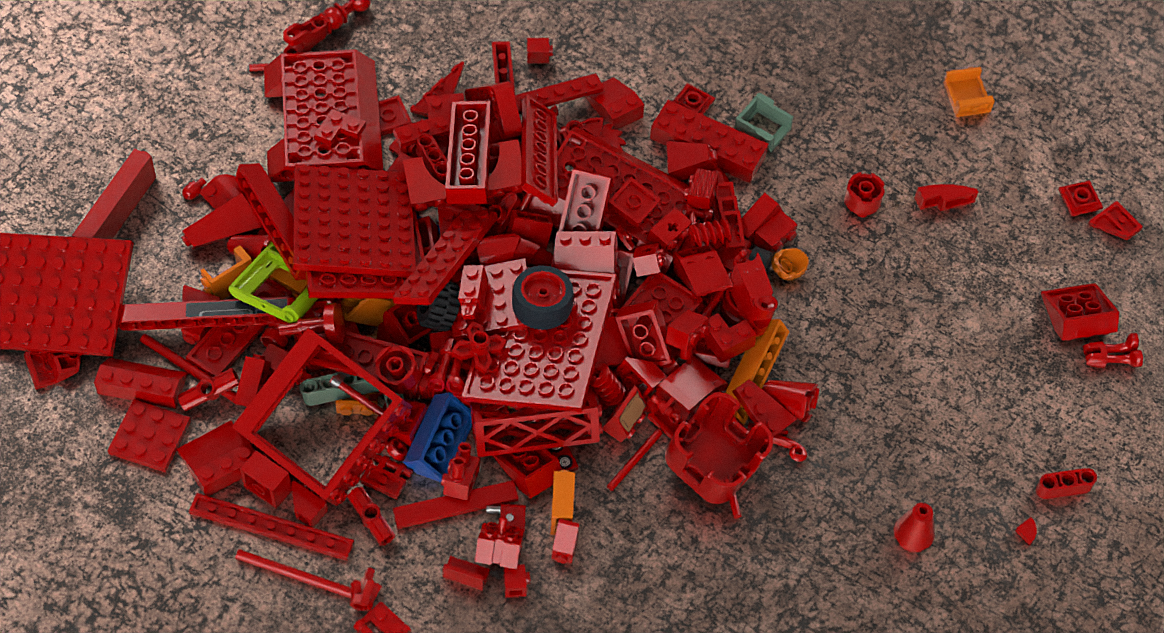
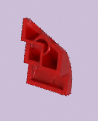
M25 351L24 358L36 390L59 383L79 371L82 356L80 354Z

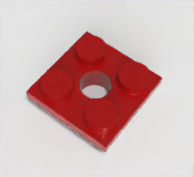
M687 83L673 102L704 115L715 101V97Z
M1090 180L1058 188L1071 217L1103 209ZM1078 195L1084 196L1085 199L1079 198Z

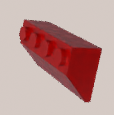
M109 357L100 364L94 384L97 394L132 401L135 399L152 405L176 409L179 402L178 394L182 393L188 373Z

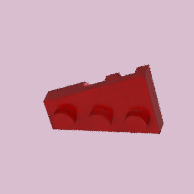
M750 379L732 391L753 423L762 422L771 431L773 437L797 420L794 415Z

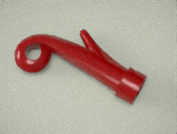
M749 422L747 430L750 431L755 424ZM782 430L773 437V444L790 449L789 455L794 461L802 462L806 460V449L796 441L785 437L789 433L788 430Z

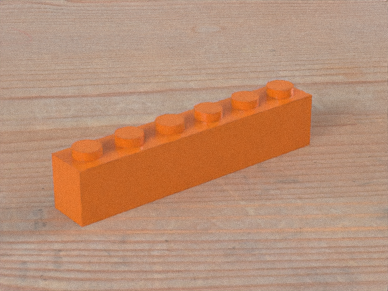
M771 319L766 332L762 336L756 337L755 347L745 351L725 392L726 394L733 396L737 400L732 391L748 379L761 389L763 388L790 332L780 319ZM742 405L735 415V419L744 426L749 415Z

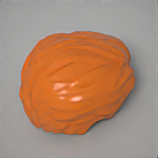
M786 248L775 253L771 266L780 278L794 280L801 277L807 270L809 257L798 248Z

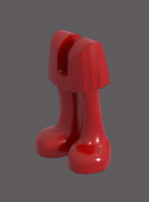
M1130 333L1126 341L1120 344H1104V342L1098 341L1082 346L1084 355H1087L1085 361L1088 366L1105 368L1108 363H1122L1138 368L1143 365V354L1141 350H1138L1139 338L1137 333ZM1108 353H1127V354H1126V355H1109Z
M448 337L440 349L442 356L440 366L436 373L432 374L428 379L427 385L434 391H442L444 389L447 369L450 361H452L453 366L447 380V388L454 394L463 393L465 383L461 379L460 371L465 360L461 361L451 355L452 349L455 346L454 337Z

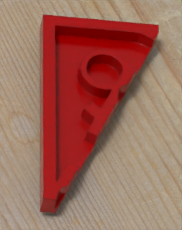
M461 61L455 65L445 78L442 77L432 86L430 91L422 96L423 98L415 106L412 105L410 107V112L428 117L426 96L455 94L465 63Z

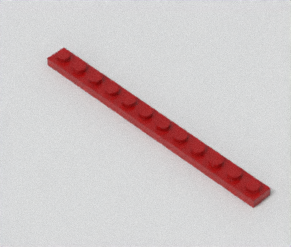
M597 73L514 96L519 115H521L522 99L526 95L549 107L603 92L604 86ZM491 103L492 116H493V115H494V111H493V107H492V103ZM451 113L394 128L393 134L400 148L416 144L418 136L424 133L430 134L434 138L450 134Z

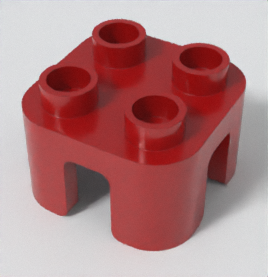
M721 392L709 395L700 404L693 418L688 423L684 420L678 426L665 451V460L669 468L704 500L714 504H721L730 500L757 472L773 447V436L768 427L758 421L748 431L735 419V415L741 407L739 401L733 396Z

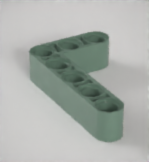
M338 373L307 379L300 384L303 401L309 406L350 398L351 396L339 388L336 389L330 385L331 378ZM350 375V377H345L343 381L362 395L379 391L364 378ZM404 393L397 394L399 397L405 400ZM384 394L386 406L388 408V406L392 403L393 400H391Z

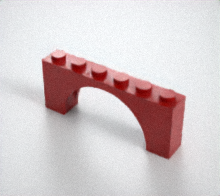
M518 139L499 143V159L488 179L487 196L500 197L504 193L512 192L516 194L524 191L521 188L522 157ZM422 157L403 160L413 210L424 211L431 206L437 208L446 206L445 185L431 176L424 165Z

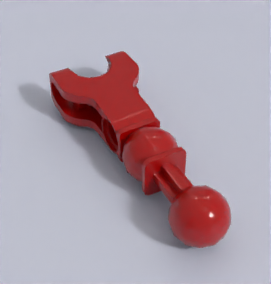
M348 0L343 6L334 3L333 7L325 9L323 13L312 17L303 24H292L283 31V40L289 44L284 49L283 54L295 51L297 53L310 52L317 43L327 37V34H331L332 30L339 29L343 23L346 24L348 14L353 11L362 12L370 7L371 0Z

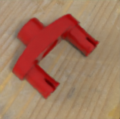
M507 193L497 205H492L488 209V212H496L497 216L499 214L500 216L485 236L504 233L509 225L512 211L517 210L522 202L517 194Z

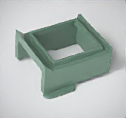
M757 93L755 98L735 119V129L768 143V149L772 152L791 131L793 116L774 106V100L762 93ZM759 113L781 127L774 135H771L749 122Z

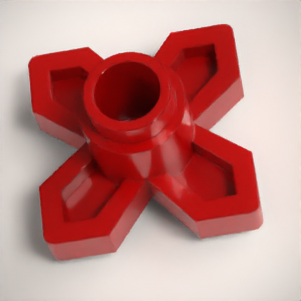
M472 321L466 329L469 341L457 342L452 349L451 355L461 361L474 357L475 369L486 374L492 366L490 354L501 353L506 346L507 340L498 334L488 336L484 332L482 325Z

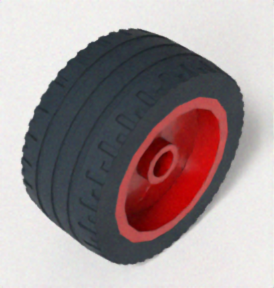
M544 265L531 267L520 273L514 282L512 290V307L518 320L524 325L538 330H547L563 324L568 319L573 306L574 292L571 280L561 270Z

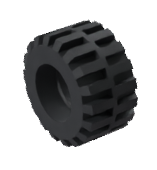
M449 281L431 305H417V320L420 326L440 331L450 329L460 308L458 300L460 288L457 283Z

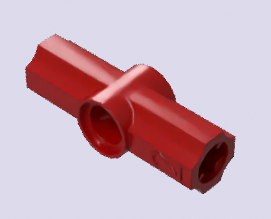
M230 368L210 379H202L198 385L178 394V401L183 410L188 411L208 400H216L220 394L238 386L240 379L235 370ZM212 385L211 392L206 394L207 387Z
M356 487L351 490L347 498L361 517L363 525L369 529L380 546L389 544L396 535L380 513V508L373 503L363 487ZM369 514L376 515L374 518L366 517Z

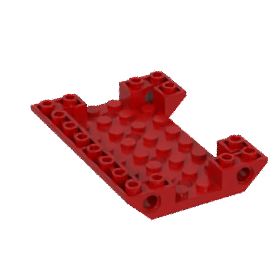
M356 49L280 54L264 67L265 98L283 96L284 138L267 151V171L271 182L294 181L295 164L383 170L374 60ZM318 66L323 67L322 69H316ZM318 94H325L322 97L317 96ZM332 109L366 121V128L358 139L340 133L332 146L314 140V134L320 127L318 123L324 121ZM322 150L329 151L325 154L320 153Z
M574 127L570 130L557 151L558 202L552 207L547 203L541 202L538 197L533 196L525 212L550 216L553 227L559 229L572 171L566 170L565 166L570 165L574 168L577 167L593 172L595 167H614L615 185L611 188L609 200L630 177L661 199L659 205L638 228L607 206L603 225L611 230L621 226L624 231L627 230L631 234L632 241L637 243L636 247L651 244L646 239L650 229L675 207L683 213V208L687 204V199H684L685 190L690 188V186L578 127ZM682 238L672 251L668 250L665 252L666 259L661 267V273L666 275L673 263L672 252L680 249L684 241Z

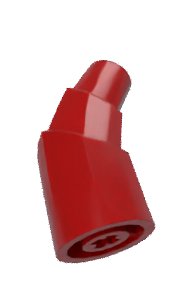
M515 233L484 236L476 246L480 265L483 266L524 258L527 265L550 266L553 258L552 253L541 248L537 243L523 239Z

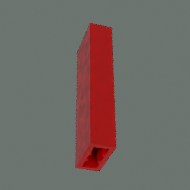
M134 148L72 234V237L113 239L156 179L152 157L149 153Z

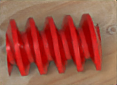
M720 219L719 222L713 220L712 223L707 221L704 225L698 223L697 226L695 224L689 226V239L692 247L697 243L698 248H701L702 242L708 247L710 240L713 245L717 244V239H719L721 244H724V238H727L729 243L732 241L731 226L725 219Z
M604 363L595 364L590 385L606 405H617L623 400L626 388L610 370L608 365Z

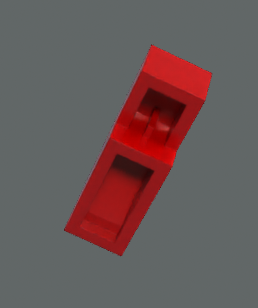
M954 184L927 185L918 187L914 198L920 210L938 206L940 211L974 203L978 190Z

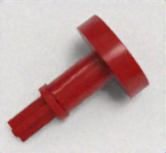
M339 303L326 304L323 317L300 318L296 323L280 324L278 326L280 336L299 334L301 337L307 328H310L316 334L325 333L330 344H340L345 339V320Z

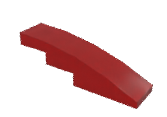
M721 182L718 184L715 193L719 220L725 219L728 221L732 230V241L729 243L727 238H724L725 248L745 247V240L733 182Z

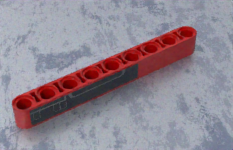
M292 297L260 298L281 309L286 305H291L296 300ZM239 299L125 304L122 305L118 328L125 331L288 323Z

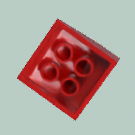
M1096 283L1041 291V296L1053 328L1061 340L1069 341L1075 338H1088L1095 335H1107L1118 332L1120 312Z
M231 420L176 449L199 488L206 496H211L242 479L240 468L255 452L249 441L232 428L234 423Z

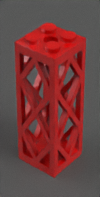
M591 386L588 389L583 412L509 406L518 411L508 415L496 412L505 405L470 402L472 432L477 457L600 442L599 434H603L602 423L599 422V417L602 416V409L598 403V395L593 393ZM583 414L584 417L581 418L576 415ZM536 419L546 420V422H542V423H534V424H526V423H524V421H528V420H536ZM489 425V426H492V427H494V428H492V429H485V430H484V427H483V426ZM560 428L574 431L565 438L552 434V432ZM506 435L522 437L513 444L498 440ZM535 440L544 441L539 443H531Z

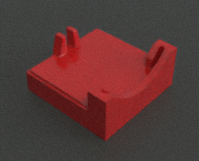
M405 399L407 403L413 406L411 414L405 421L402 420L393 438H397L411 446L415 438L414 434L427 412L426 404ZM386 402L383 406L385 410L387 409ZM378 415V417L376 418V420H375V422H374L373 425H375V423L379 420V418H380L379 415Z

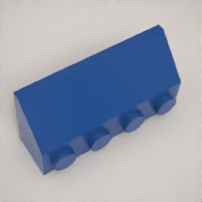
M450 392L434 395L403 463L416 474L441 482L443 474L448 473L447 469L450 459L455 457L459 444L466 441L471 430V410Z

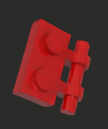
M376 454L373 461L379 463L378 466L372 464L363 473L360 483L397 500L407 484V480L401 476L405 475L410 478L413 470L407 468L403 463L398 464L392 461L386 455ZM389 468L394 470L395 472L393 474L385 469Z

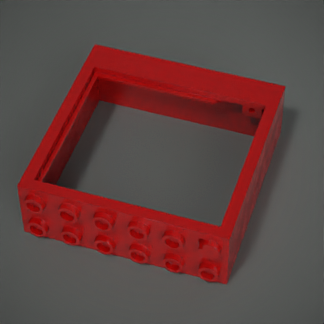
M307 328L232 425V428L324 500L337 506L345 501L350 488L358 484L363 471L371 467L376 454H380L384 450L385 443L389 437H393L397 433L398 426L402 420L405 421L410 416L413 406L310 328ZM321 347L393 400L375 425L369 428L326 486L257 433L303 374V370L319 352Z

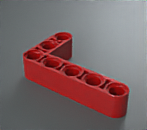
M509 81L480 85L465 90L466 101H491L499 134L503 140L522 135V124L513 88Z
M426 133L419 135L416 146L417 156L422 157L424 165L431 176L438 182L446 185L448 159H446L432 135ZM507 139L501 142L511 141L515 139ZM500 142L492 144L490 147L489 172L494 171L497 165Z

